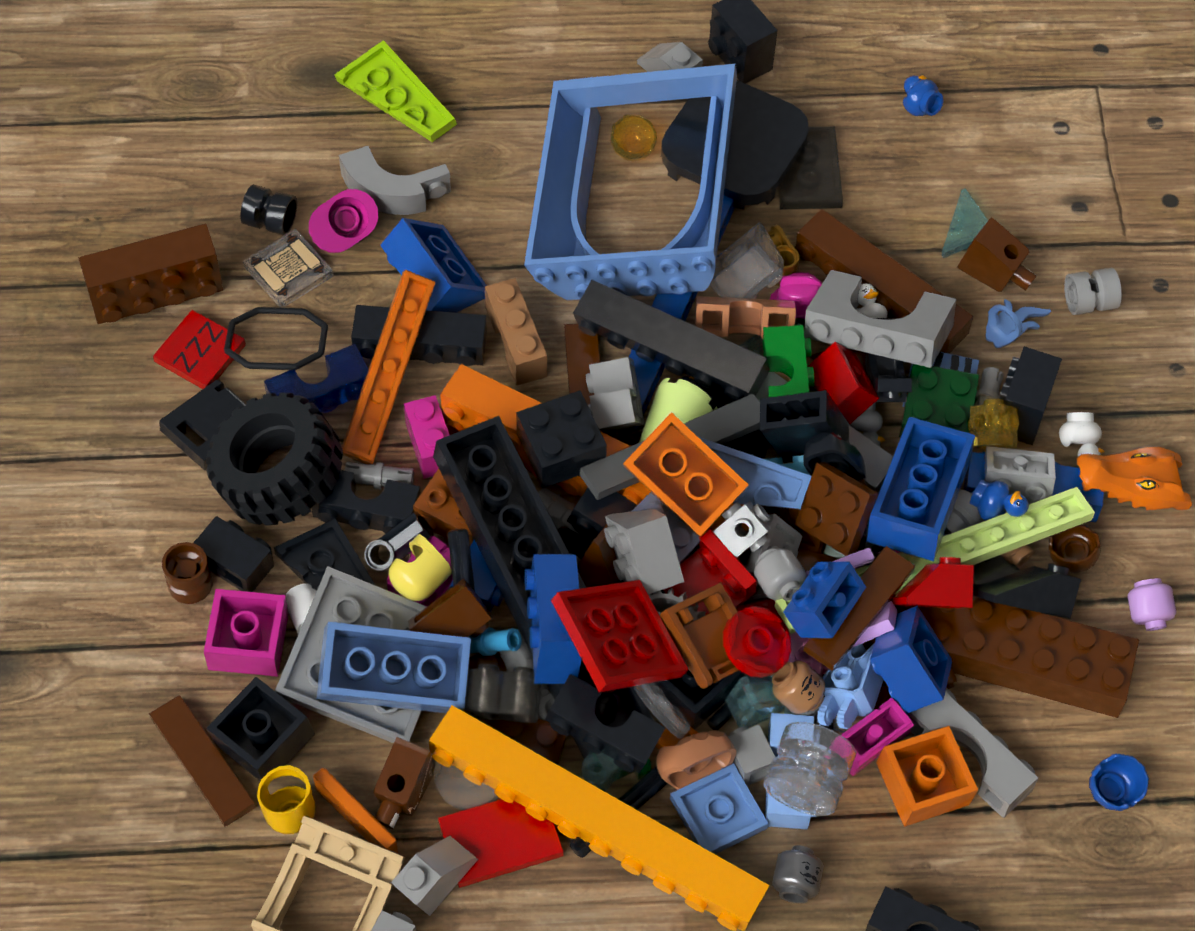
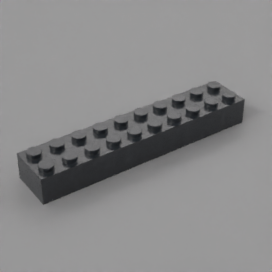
M497 416L437 440L433 458L533 656V648H530L532 619L527 617L528 597H531V590H525V569H531L533 554H569L500 417ZM578 572L579 588H587ZM581 659L578 678L597 688ZM547 684L554 700L564 684ZM637 686L602 692L595 704V714L598 720L609 727H618L626 723L633 710L654 721ZM573 736L584 760L598 755L587 750L582 745V741Z

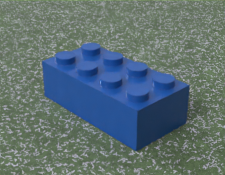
M909 417L872 509L866 542L882 547L887 546L896 551L934 561L970 464L975 435Z

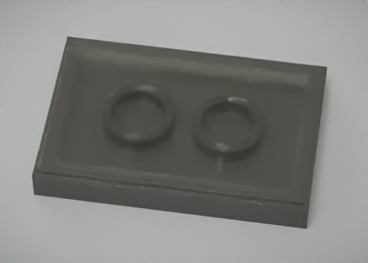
M835 126L809 127L808 143L805 152H800L778 186L780 210L842 208L843 196Z

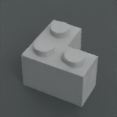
M625 357L589 365L590 373L586 374V383L589 393H594V395L589 396L591 404L588 407L599 430L611 432L645 425L633 359Z

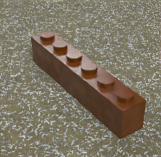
M823 209L811 218L797 233L795 249L804 260L814 263L826 275L829 274L830 270L862 277L861 284H871L878 292L875 303L885 306L887 317L903 318L911 314L924 292L944 296ZM957 304L953 327L940 352L950 354L969 334L973 315Z

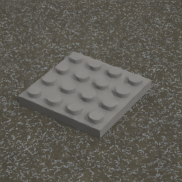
M327 566L275 692L287 701L391 743L395 742L396 737L409 742L421 710L316 699L323 634L328 622L410 631L408 621L427 606Z

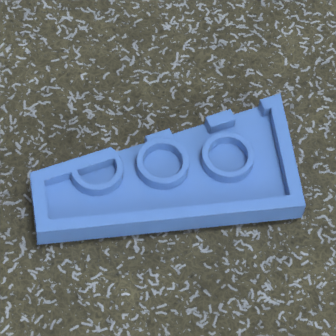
M700 438L749 484L748 488L733 504L738 502L745 505L750 501L753 505L758 503L761 506L801 509L812 477L811 475Z

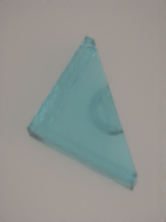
M966 188L961 190L942 250L941 255L943 258L969 248L974 238L988 222Z

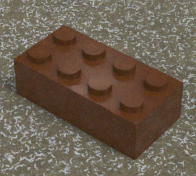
M206 223L78 257L97 324L116 322L124 317L145 314L153 309L168 305H178L190 299L201 296L208 297L216 292L223 291L217 255Z

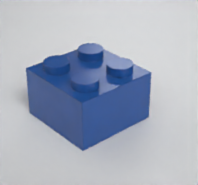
M918 606L898 613L894 630L875 638L870 662L874 672L879 676L881 675L888 685L891 698L897 703L899 702L904 712L908 714L944 700L952 659Z

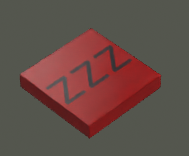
M191 310L153 355L154 362L204 389L215 380H218L234 360L224 351L228 329ZM234 333L231 350L239 354L246 346L244 338Z

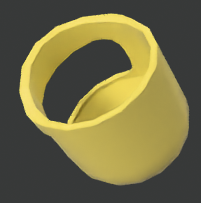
M418 534L409 543V547L416 560L409 563L397 558L389 568V579L393 587L403 597L412 601H421L428 598L452 574L450 565L424 536Z

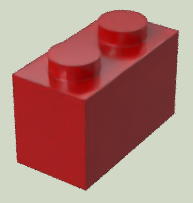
M837 342L832 343L807 366L813 367L814 370L813 388L816 391L827 390L849 424L854 422L879 399L856 354Z

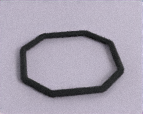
M257 307L229 322L224 351L228 356L248 369L297 370L324 355L328 325L307 309ZM259 313L304 315L321 327L318 352L294 364L248 362L231 350L235 325Z

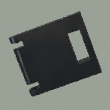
M215 380L159 420L160 431L205 471L208 465L206 463L207 451L212 449L209 446L213 434H218V426L223 420L227 421L232 416L231 412L237 407L241 409L247 404L228 387L224 388V384L220 380ZM186 424L206 442L197 447L185 436Z

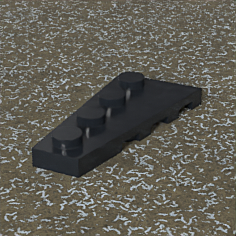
M336 519L274 547L275 555L305 584H310L315 590L318 589L327 566L375 585Z

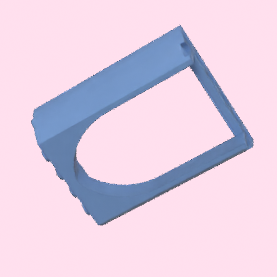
M735 64L553 82L524 266L536 282L565 300L581 299L591 280L627 296H652L654 294L667 293L683 294L685 292L705 291L713 279L716 266L737 82ZM711 97L699 195L695 208L683 229L661 250L598 254L588 244L586 237V215L601 120L597 107Z

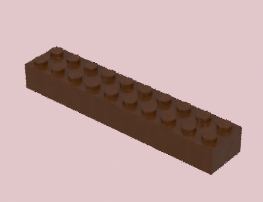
M799 548L796 557L805 572L811 570L817 562H832L839 559ZM973 596V608L956 609L918 606L951 657V668H953L955 674L1108 716L1119 717L1127 701L1139 639L1040 612L994 603ZM894 605L897 609V614L915 607ZM875 638L862 643L864 648L868 650L875 643Z

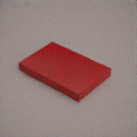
M502 799L438 818L443 839L451 836L478 859L458 882L459 888L563 857L564 852L554 823L547 819L544 821L537 820L526 812V807L516 801L508 803Z

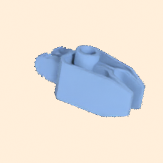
M863 644L851 648L833 671L828 669L822 678L825 682V697L817 711L819 725H831L837 715V726L848 729L852 726L857 716L864 717L874 711L884 680L881 675L879 676L874 672L871 666L870 657L874 644L867 651Z

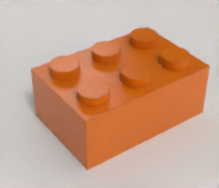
M672 412L623 463V466L699 537L716 522L749 486L746 481Z

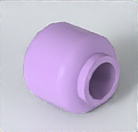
M1160 578L1134 583V588L1129 591L1127 596L1132 622L1138 625H1145L1146 631L1166 628V621L1173 619L1176 615L1171 586L1162 583Z

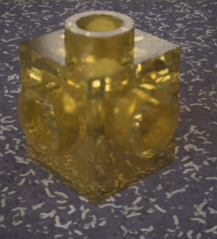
M985 399L983 400V405L970 406L968 428L970 434L975 435L973 447L986 450V446L1009 449L1017 448L1019 418L1016 407L1004 405V400Z

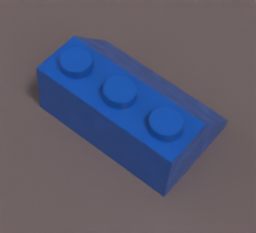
M402 218L381 243L380 246L387 254L388 262L398 270L401 276L403 271L408 270L436 282L426 310L457 313L485 299V286L487 285L444 225Z

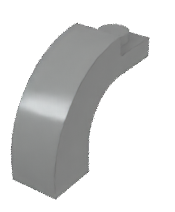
M369 146L339 155L341 175L348 189H358L366 192L374 199L378 211L383 213L411 215L425 212L426 200L439 198L451 192L450 172L446 164L412 175H395L385 171L377 164Z

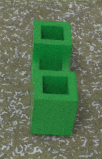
M803 325L763 327V356L768 360L769 372H781L791 379L784 385L768 386V398L808 393L809 387H814L813 367H807L806 358L811 357L810 337L804 338Z

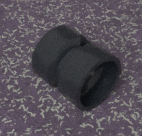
M253 184L247 189L240 212L241 223L258 229L265 225L267 231L285 236L291 230L296 217L297 198L294 195L279 191L273 195L269 188Z

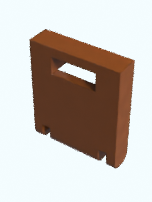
M721 583L667 608L659 615L696 682L703 689L739 671L728 659L723 647L724 627L737 610ZM704 602L709 614L689 623L694 619L689 608Z

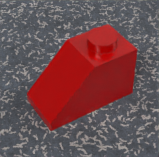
M940 557L938 564L926 565L893 597V604L956 609L973 608L974 565H962L961 558Z

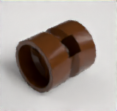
M183 542L171 546L165 552L162 559V569L171 596L178 602L193 604L205 599L210 593L213 584L204 550L197 544Z

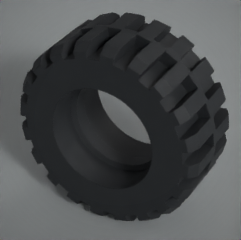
M280 392L279 396L275 393L264 394L263 398L259 400L252 398L246 401L247 405L241 409L237 407L231 412L232 416L227 421L223 420L220 423L218 434H213L209 446L212 449L207 451L206 463L208 465L206 471L212 486L240 518L256 525H261L263 522L265 526L278 525V521L283 523L295 521L296 516L300 514L302 516L312 512L310 508L316 503L320 505L326 499V492L328 490L332 491L336 484L335 476L340 475L342 467L340 460L343 457V448L335 430L315 404L310 403L307 398L301 395L294 396L293 393ZM292 445L291 450L280 463L269 470L257 473L260 465L270 454L282 447Z

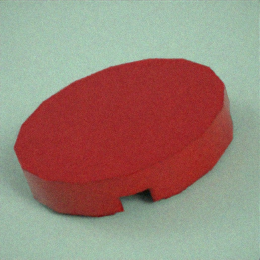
M750 606L736 612L726 622L723 630V647L728 659L738 670L748 676L763 678L775 674L788 662L792 651L790 634L788 630H784L780 624L783 621L775 613L763 607Z

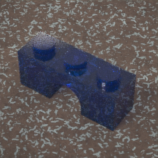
M353 344L325 356L328 377L320 383H306L299 378L295 370H289L265 380L264 386L266 394L275 393L279 396V393L282 392L293 393L294 396L301 395L307 398L310 403H314L321 413L333 411L341 404L359 399L369 369L357 346Z

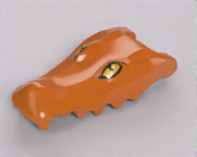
M1145 447L1109 455L1081 454L1077 458V465L1080 468L1079 477L1083 481L1084 491L1091 489H1100L1101 492L1107 491L1108 498H1117L1118 503L1131 501L1133 508L1145 507L1146 510L1165 508L1187 510L1192 506L1190 494L1183 491L1178 468L1182 466L1181 456L1174 451L1162 447Z

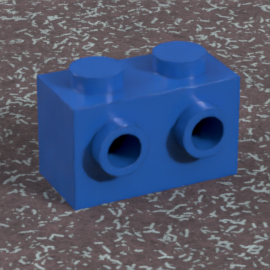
M817 562L811 568L809 575L799 590L793 594L792 600L783 613L800 638H833L866 589V586L850 562Z

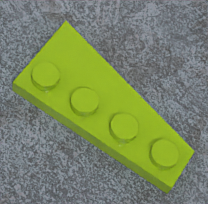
M384 40L335 74L337 82L431 142H434L457 125L452 114Z

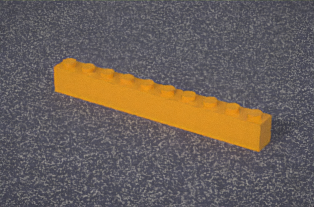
M451 705L429 740V751L432 753L433 759L445 767L453 765L462 770L464 777L477 785L484 783L495 789L494 793L508 803L516 801L526 807V812L540 821L547 819L558 825L557 829L563 835L571 839L580 837L584 841L589 842V848L602 857L610 855L621 861V866L631 874L639 876L642 873L652 879L653 885L659 890L668 894L675 892L684 897L685 903L689 907L699 912L706 910L717 916V921L727 929L736 931L738 928L741 931H745L769 888V885L453 705Z

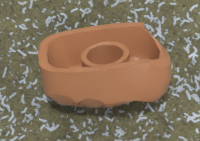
M711 730L684 737L675 746L660 748L656 757L657 769L665 782L679 790L731 765L736 757V749L725 732Z

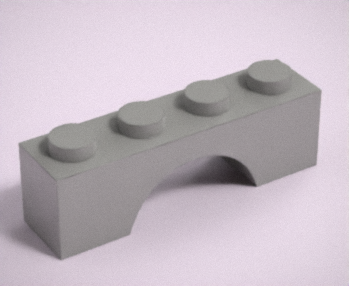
M947 688L944 700L907 714L914 724L911 732L915 736L950 726L957 744L967 748L979 762L982 781L977 794L1001 817L1005 818L1033 791L1039 777L1035 775L1032 766L1025 760H1019L1010 752L1005 741L997 735H992L985 729L979 717L971 711H966L959 705L953 693Z

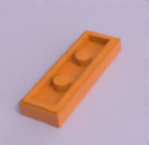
M322 767L313 775L315 789L368 842L398 853L396 838L326 768Z

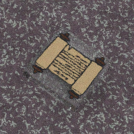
M296 228L243 260L245 269L279 308H284L333 277V270Z

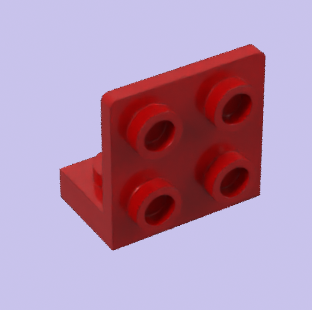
M708 530L699 538L700 548L680 564L684 582L665 588L663 592L667 594V591L673 588L674 596L680 597V595L686 592L688 599L721 583L737 609L756 593L757 581L711 530ZM704 602L699 603L697 611L705 612V615L709 614Z

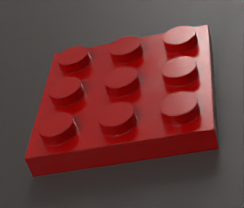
M640 580L557 592L551 599L599 693L680 678L689 670Z

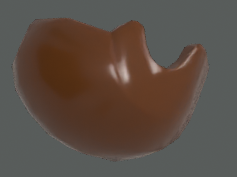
M1086 525L1075 526L1051 535L1049 538V553L1052 561L1056 565L1069 568L1068 572L1079 573L1087 571L1095 565L1101 551L1099 535Z

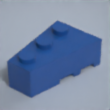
M533 554L531 569H525V590H531V597H528L527 617L532 619L530 648H533L534 684H565L570 673L576 677L579 675L581 657L551 602V599L557 592L580 589L576 555Z

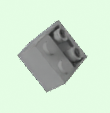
M656 509L605 516L608 527L604 529V533L609 546L615 550L617 560L613 561V565L620 581L640 580L648 595L684 582L665 514Z

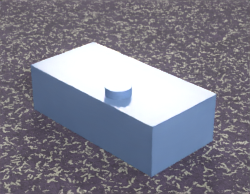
M328 622L323 634L316 699L447 713L451 705L464 710L471 638Z

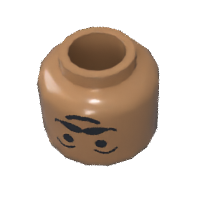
M803 661L787 662L772 677V693L774 697L795 714L814 711L824 700L825 682L822 676Z

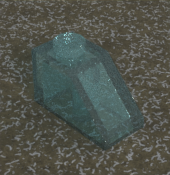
M747 675L740 678L725 699L739 728L743 726L750 728L769 720L771 713H780L785 707L772 693L773 683L771 675L763 678Z

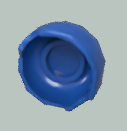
M1113 754L1094 767L1089 778V788L1094 800L1105 809L1123 811L1135 806L1146 796L1149 784V777L1144 765L1134 756Z

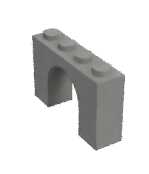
M830 270L806 309L804 338L810 337L812 340L829 344L837 342L846 348L929 368L932 367L953 327L956 307L955 298L924 292L911 314L893 320L875 319L865 316L856 310L859 306L858 294L862 277Z

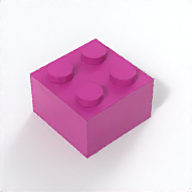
M215 589L204 647V656L208 670L278 677L289 616L285 595Z

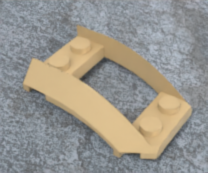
M303 816L299 833L295 842L290 847L280 873L259 914L251 923L253 931H283L278 927L284 919L312 860L372 884L367 900L352 930L371 931L381 911L384 910L394 886L391 882L399 874L405 857L327 825L324 822Z

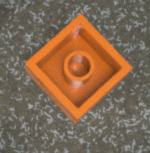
M950 726L884 746L876 762L904 827L969 806L978 791Z

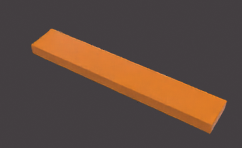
M408 270L403 271L342 445L344 456L365 464L374 463L432 295L435 281Z

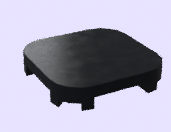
M739 80L736 82L724 196L733 199L732 207L744 210L745 205H758L762 202L768 205L775 198L777 187L800 152H805L808 143L809 125L803 111L793 104ZM711 97L688 99L664 134L661 146L662 162L668 170V176L675 181H678L682 176L698 184L701 183Z

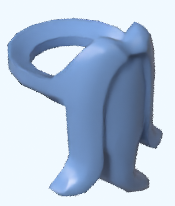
M1004 299V305H994L988 311L986 340L993 342L996 348L1008 346L1026 330H1038L1040 328L1034 321L1024 323L1023 321L1030 317L1047 316L1051 310L1022 307L1013 312L1011 302Z

